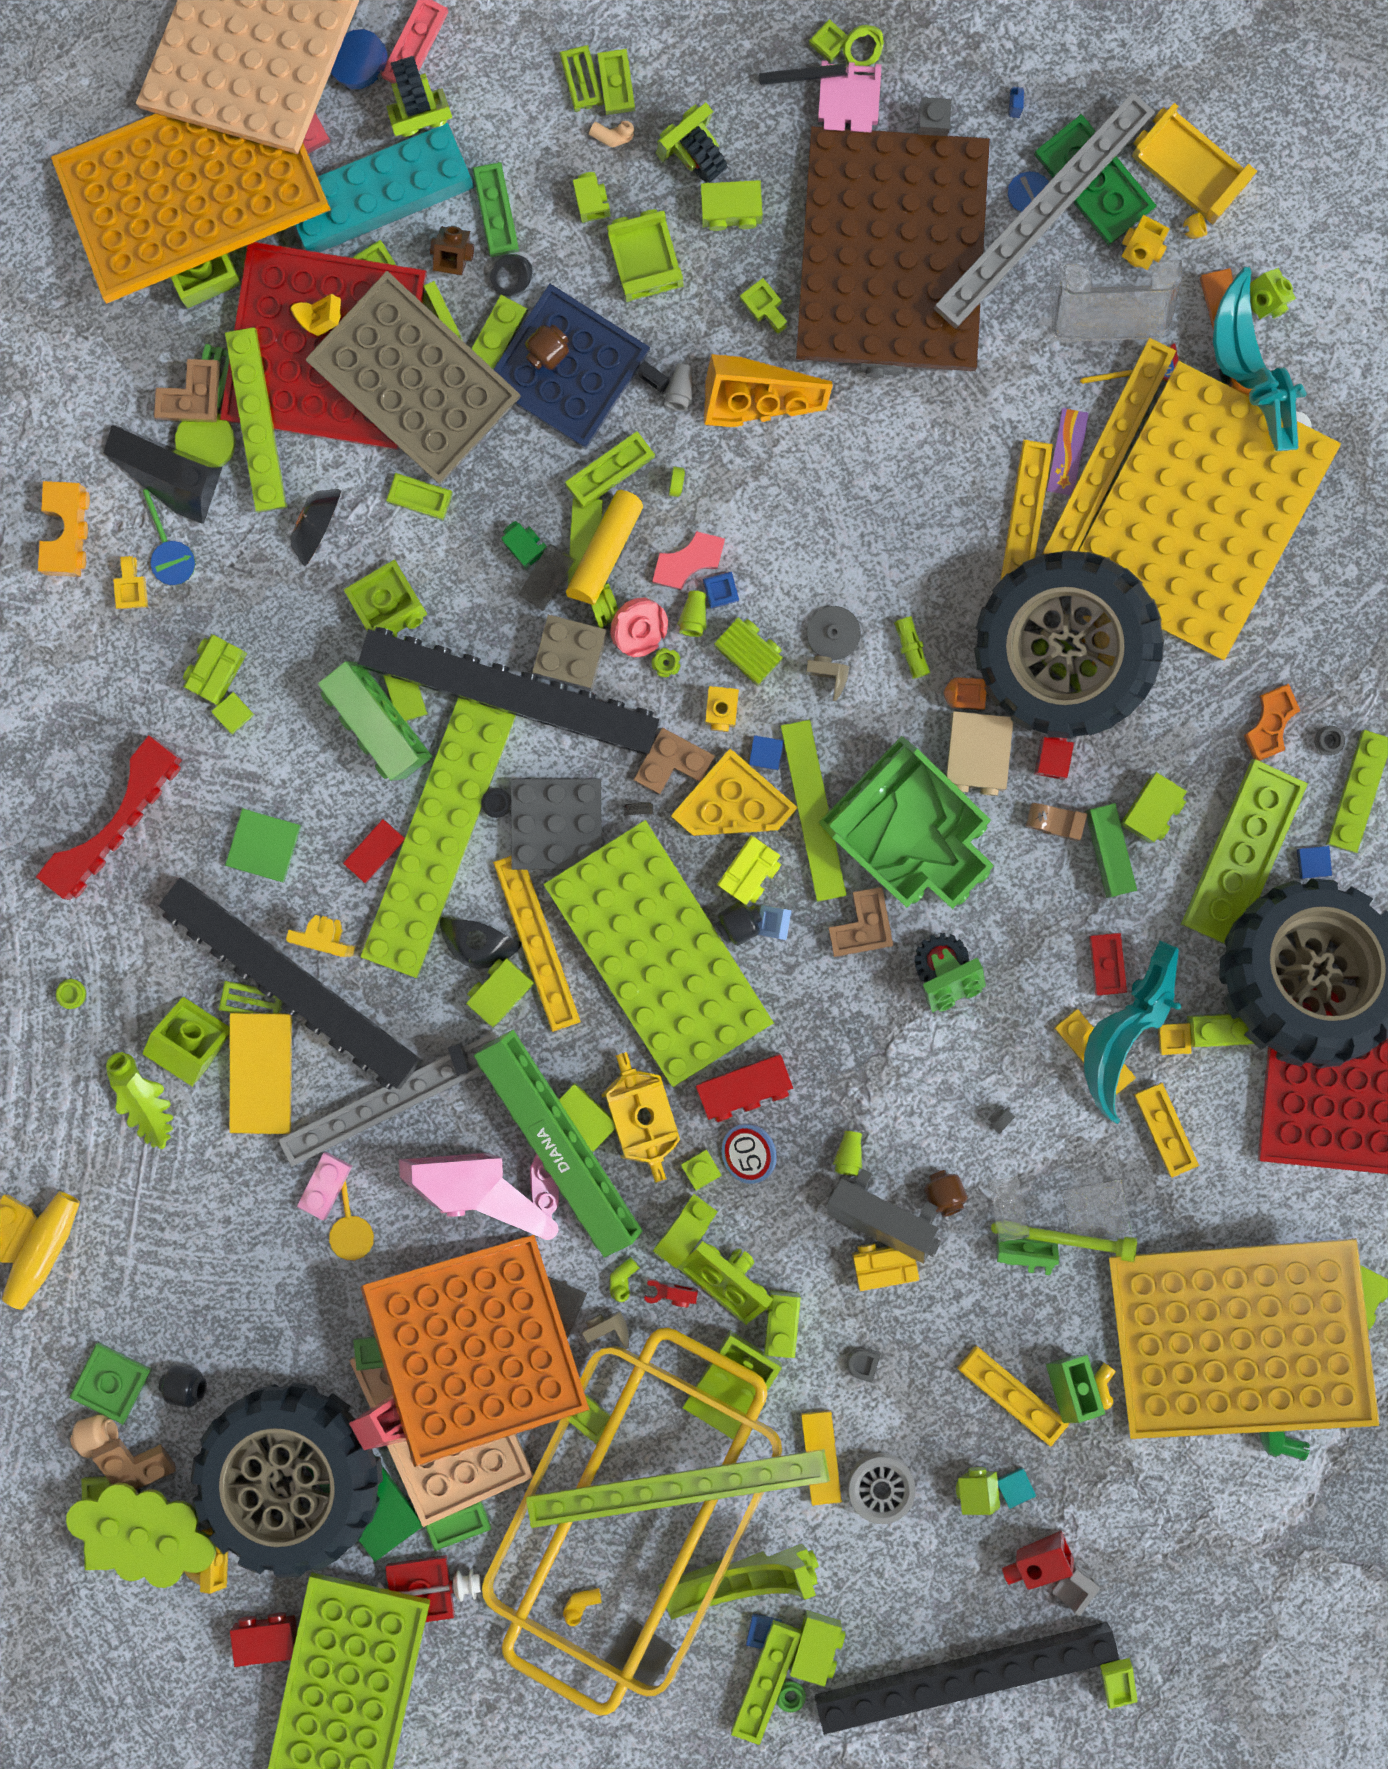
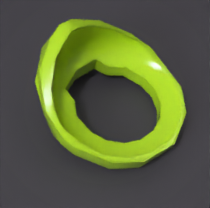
M867 24L859 25L851 30L843 44V54L847 63L855 62V66H870L877 62L884 45L882 31L875 26ZM870 35L876 43L872 55L865 61L855 60L851 55L852 43L858 37Z

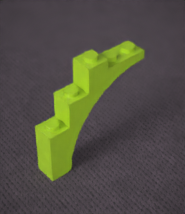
M801 1543L770 1556L761 1551L729 1564L710 1606L766 1594H791L799 1596L804 1600L816 1596L813 1586L817 1585L818 1582L814 1569L818 1568L819 1565L814 1551H808ZM722 1560L681 1576L666 1607L671 1620L698 1611ZM664 1583L658 1585L660 1592Z

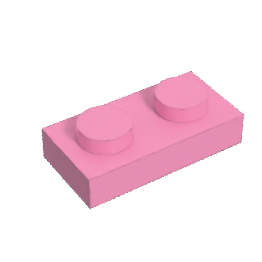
M328 1152L323 1153L297 1207L321 1220L327 1219L352 1165Z

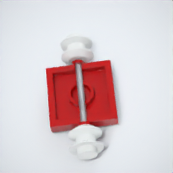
M447 1555L388 1563L385 1566L389 1588L387 1590L430 1599L426 1622L453 1619L455 1617L452 1593L462 1602L464 1595L471 1594L475 1600L477 1593H480L482 1590L480 1575L474 1574L472 1568L467 1576H462L458 1570L453 1580H450ZM377 1582L376 1587L385 1589L380 1582Z

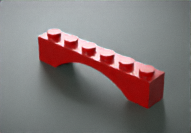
M148 735L130 758V775L127 791L120 808L112 820L100 833L87 842L70 850L54 853L36 875V878L62 899L71 900L73 897L77 899L87 887L85 882L90 875H96L106 863L104 858L110 850L114 852L121 846L125 839L122 835L129 827L134 828L140 822L144 815L141 812L148 803L152 805L162 794L160 788L166 780L171 781L181 770L179 764L183 759L158 739Z

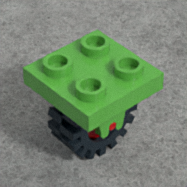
M940 933V937L936 938L935 934L930 935L929 941L924 939L921 942L922 947H917V955L914 958L915 967L921 982H925L923 989L927 1004L932 1013L937 1010L940 1012L946 1011L955 1005V1001L965 996L966 998H972L980 994L983 990L982 988L986 987L984 971L979 959L975 958L970 961L967 948L964 947L960 939L957 941L954 935L950 934L949 937H946L945 933Z

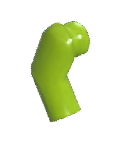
M631 1256L609 1276L610 1295L615 1301L620 1303L627 1301L630 1296L628 1278L640 1268Z

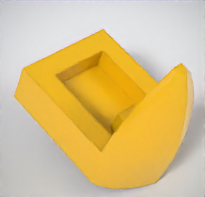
M330 294L314 304L300 302L291 306L290 309L297 322L305 330L319 336L339 324L341 299Z

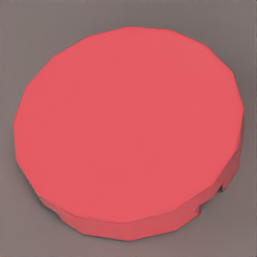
M645 597L634 598L626 602L616 612L611 622L610 634L613 644L621 652L631 657H642L655 651L659 647L658 643L661 638L664 639L667 633L668 619L666 612L655 601Z

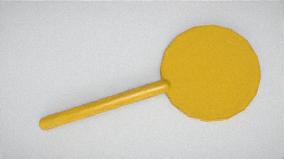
M345 1180L341 1188L345 1217L340 1218L333 1225L329 1235V1243L338 1257L355 1261L363 1258L370 1252L374 1244V1233L371 1225L365 1219L359 1216H351Z

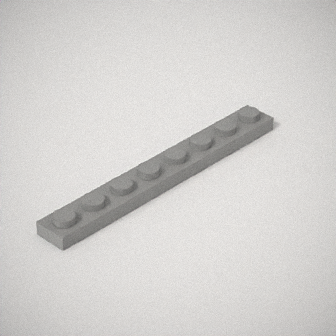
M494 1031L464 1046L471 1069L469 1073L457 1076L451 1056L448 1054L413 1072L401 1089L392 1087L389 1090L383 1087L279 1139L278 1141L291 1167L482 1072L474 1055L485 1044L498 1038L496 1032Z

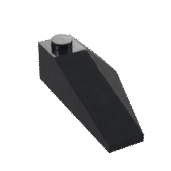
M112 424L103 453L174 513L204 524L222 467Z

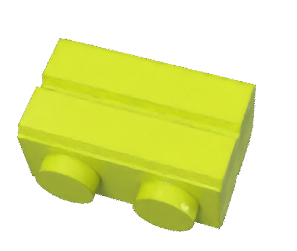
M751 835L719 880L717 886L746 905L749 901L755 904L765 890L760 885L766 876L772 879L782 864L777 861L781 855Z

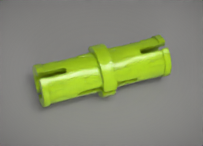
M910 616L895 621L894 626L902 646L900 648L901 654L905 655L912 679L926 676L931 672L922 650L924 647L923 641H919L913 618Z

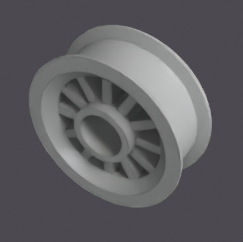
M879 1452L861 1458L853 1466L848 1477L847 1488L851 1504L855 1511L869 1522L875 1524L896 1522L904 1517L913 1505L916 1489L912 1474L907 1465L892 1454ZM879 1467V1474H876L873 1468ZM884 1467L889 1468L886 1475L884 1474ZM869 1471L872 1478L867 1477L865 1474ZM896 1471L898 1475L891 1478L894 1472ZM862 1480L869 1485H860V1482ZM903 1480V1485H895ZM886 1482L889 1484V1490L882 1495L876 1494L873 1491L875 1484ZM859 1492H867L861 1496L859 1494ZM895 1492H903V1493H902V1496H900V1495L896 1494ZM892 1498L898 1501L895 1505L891 1501ZM871 1499L869 1504L867 1505L865 1501ZM877 1502H879V1509L874 1508ZM887 1502L890 1508L884 1509V1503Z

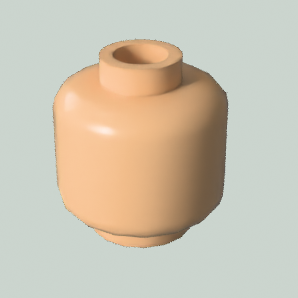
M103 1414L79 1420L74 1425L72 1431L71 1445L81 1456L92 1458V1450L118 1439V1428L113 1420Z

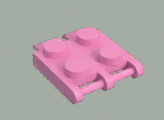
M822 60L821 66L835 64H828V61ZM849 62L848 76L820 79L818 122H824V130L845 131V123H849L850 131L871 132L872 125L878 124L881 64H875V67L855 66V62ZM854 72L874 73V76L854 75Z

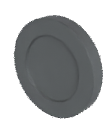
M828 606L820 609L812 616L807 627V640L814 653L818 656L830 657L832 660H840L853 653L861 637V629L857 618L849 610L839 606Z

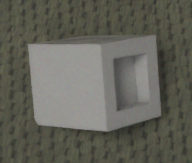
M1074 1564L1073 1576L1059 1580L1052 1588V1593L1071 1607L1073 1613L1079 1617L1101 1587L1095 1579Z

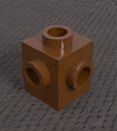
M441 226L437 237H432L430 244V255H433V271L463 275L467 261L472 262L475 245L470 243L471 231L462 230L456 226Z

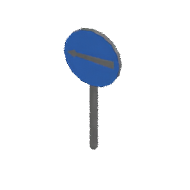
M1028 171L1020 173L1009 184L1007 193L1009 203L1014 210L1021 213L1045 188L1049 181L1038 172Z

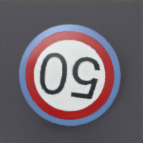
M740 1124L732 1128L724 1137L722 1158L727 1170L733 1177L741 1182L754 1184L765 1180L773 1172L776 1165V1149L771 1137L762 1128L753 1124Z

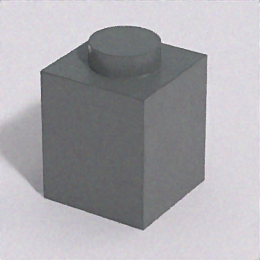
M921 97L918 109V135L948 136L952 99Z

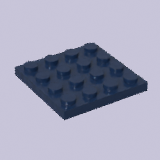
M549 283L497 363L494 371L521 395V398L515 405L582 448L587 449L650 352V347ZM553 324L569 339L567 343L569 353L553 370H548L543 366L538 370L526 359L529 353L525 348V341L539 326L547 325L550 327Z

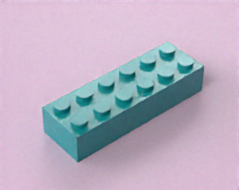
M445 123L442 126L433 128L318 176L331 210L296 224V228L305 249L320 253L473 189L472 178L449 124Z

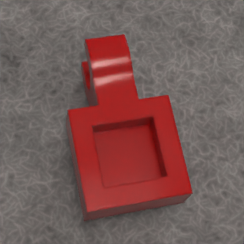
M649 1279L647 1281V1285L654 1286L658 1290L655 1296L645 1295L644 1301L647 1303H657L662 1298L672 1300L671 1304L678 1307L688 1308L689 1303L696 1304L698 1288L671 1283L665 1284L656 1279Z

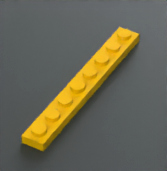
M1152 338L1147 340L1041 555L1062 551H1078L1176 350Z

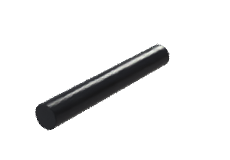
M844 63L759 73L760 85L848 76L849 69L848 64Z

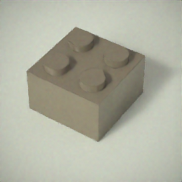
M548 614L532 673L542 679L593 691L607 638V630Z

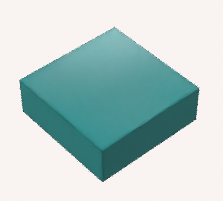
M1023 1467L997 1478L999 1489L1009 1509L1036 1497Z

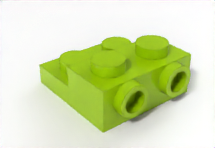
M395 559L343 589L367 631L368 629L375 631L376 626L393 631L392 637L397 638L399 631L406 627L414 629L423 623V617L428 615Z

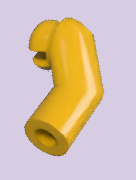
M1105 1362L1096 1372L1094 1378L1103 1408L1107 1410L1113 1405V1397L1110 1396L1107 1384L1116 1371Z

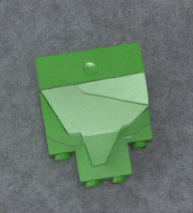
M903 736L881 756L818 822L841 847L906 908L910 904L918 902L924 895V890L929 887L953 909L956 905L966 901L970 891L977 883L985 881L990 875V870L994 867L971 843L974 838L980 837L986 831L987 824L991 819L918 748Z

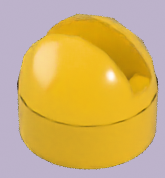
M1200 212L1186 218L1183 228H1189V232L1185 233L1188 238L1198 239L1207 235V226Z

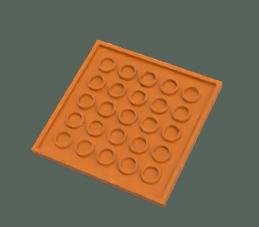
M535 1235L388 1277L360 1287L414 1467L590 1410Z

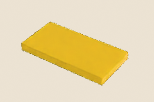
M231 1012L229 1133L290 1134L292 1015L289 1013Z

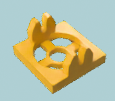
M315 915L308 922L305 932L288 930L286 937L289 943L340 957H351L355 950V946L340 942L343 932L341 920L336 919L333 921V919H329L327 916H322L320 919L319 915Z

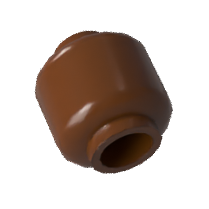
M552 324L550 327L541 325L525 341V348L529 353L526 359L538 370L542 366L548 370H553L568 355L569 347L567 343L569 339L555 325Z
M946 1170L929 1176L930 1182L925 1185L923 1191L927 1201L938 1207L936 1210L937 1214H941L942 1217H948L964 1209L963 1204L968 1200V1195L960 1177L957 1174L947 1175Z

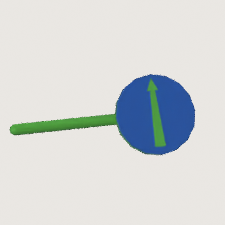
M144 489L145 500L162 541V544L157 546L152 553L150 561L152 572L164 584L172 586L183 584L194 573L196 565L194 554L182 542L167 540L150 493L147 489Z

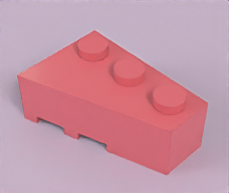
M390 1395L349 1423L363 1450L406 1441L393 1395Z

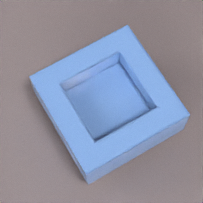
M761 905L759 915L762 921L758 923L760 929L758 935L786 940L792 910Z

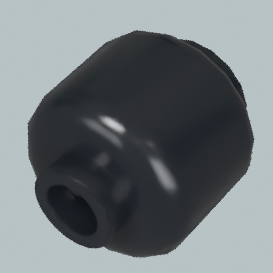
M740 901L721 911L718 915L719 921L715 924L727 944L731 942L739 946L759 934L760 929L757 923L761 922L762 919L754 905L748 908L746 904Z
M175 1365L166 1374H163L159 1381V1391L162 1392L164 1401L170 1405L191 1408L197 1402L202 1401L207 1389L206 1379L203 1378L200 1370Z

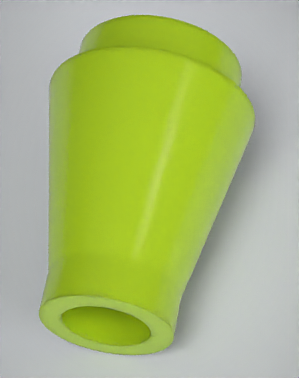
M695 590L688 592V598L677 623L680 627L679 633L689 637L703 636V631L707 629L706 594L704 592Z
M844 1131L843 1139L833 1162L835 1173L858 1176L859 1170L862 1169L861 1133Z

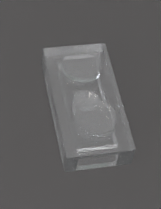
M1018 1176L988 1181L999 1242L1028 1238L1030 1233Z

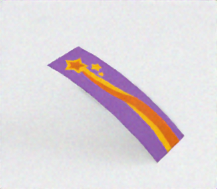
M1062 408L1047 491L1071 495L1076 484L1088 420L1087 412Z

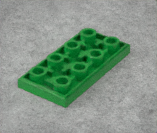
M305 1466L314 1478V1471L312 1470V1468H310L309 1466ZM383 1466V1481L378 1485L377 1491L380 1502L373 1521L367 1525L362 1533V1537L359 1539L374 1562L423 1527L416 1511ZM318 1484L323 1492L330 1494V1484Z

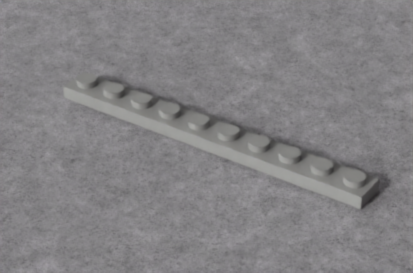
M1133 92L935 305L934 310L957 329L1152 118L1155 111Z

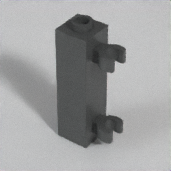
M862 1169L854 1184L841 1179L827 1203L828 1215L923 1264L929 1255L934 1257L941 1243V1240L938 1239L939 1228L932 1225L937 1215V1206L926 1202L919 1217H916L867 1192L873 1181L871 1179L872 1173Z

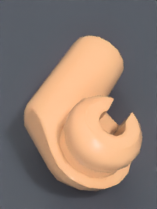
M622 121L618 127L608 129L600 123L594 122L589 135L609 147H616L632 140L634 126L629 121Z

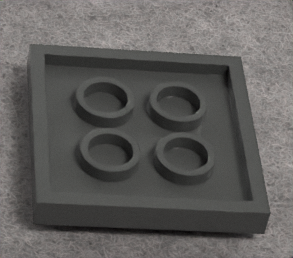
M511 779L512 870H566L602 847L601 779Z

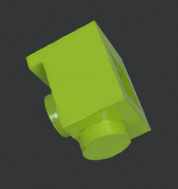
M586 172L579 175L578 179H574L573 185L581 222L585 223L611 217L609 203H602L608 201L604 183L598 184L595 172Z

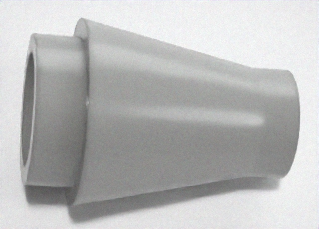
M686 364L676 365L675 371L663 394L665 399L664 405L667 408L675 411H686L688 405L692 404L693 368Z

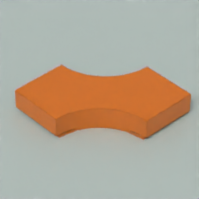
M1289 684L1259 696L1261 701L1259 721L1250 732L1244 735L1253 759L1261 761L1285 750L1283 741L1285 726L1291 717L1300 712Z

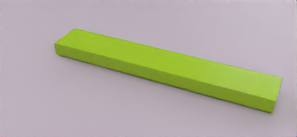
M806 720L781 725L816 901L847 896L836 842L818 823L829 812L811 721Z

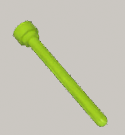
M994 1222L991 1225V1231L995 1234L1116 1253V1256L1121 1257L1123 1261L1134 1262L1137 1238L1125 1236L1124 1239L1118 1238V1241L1001 1222Z

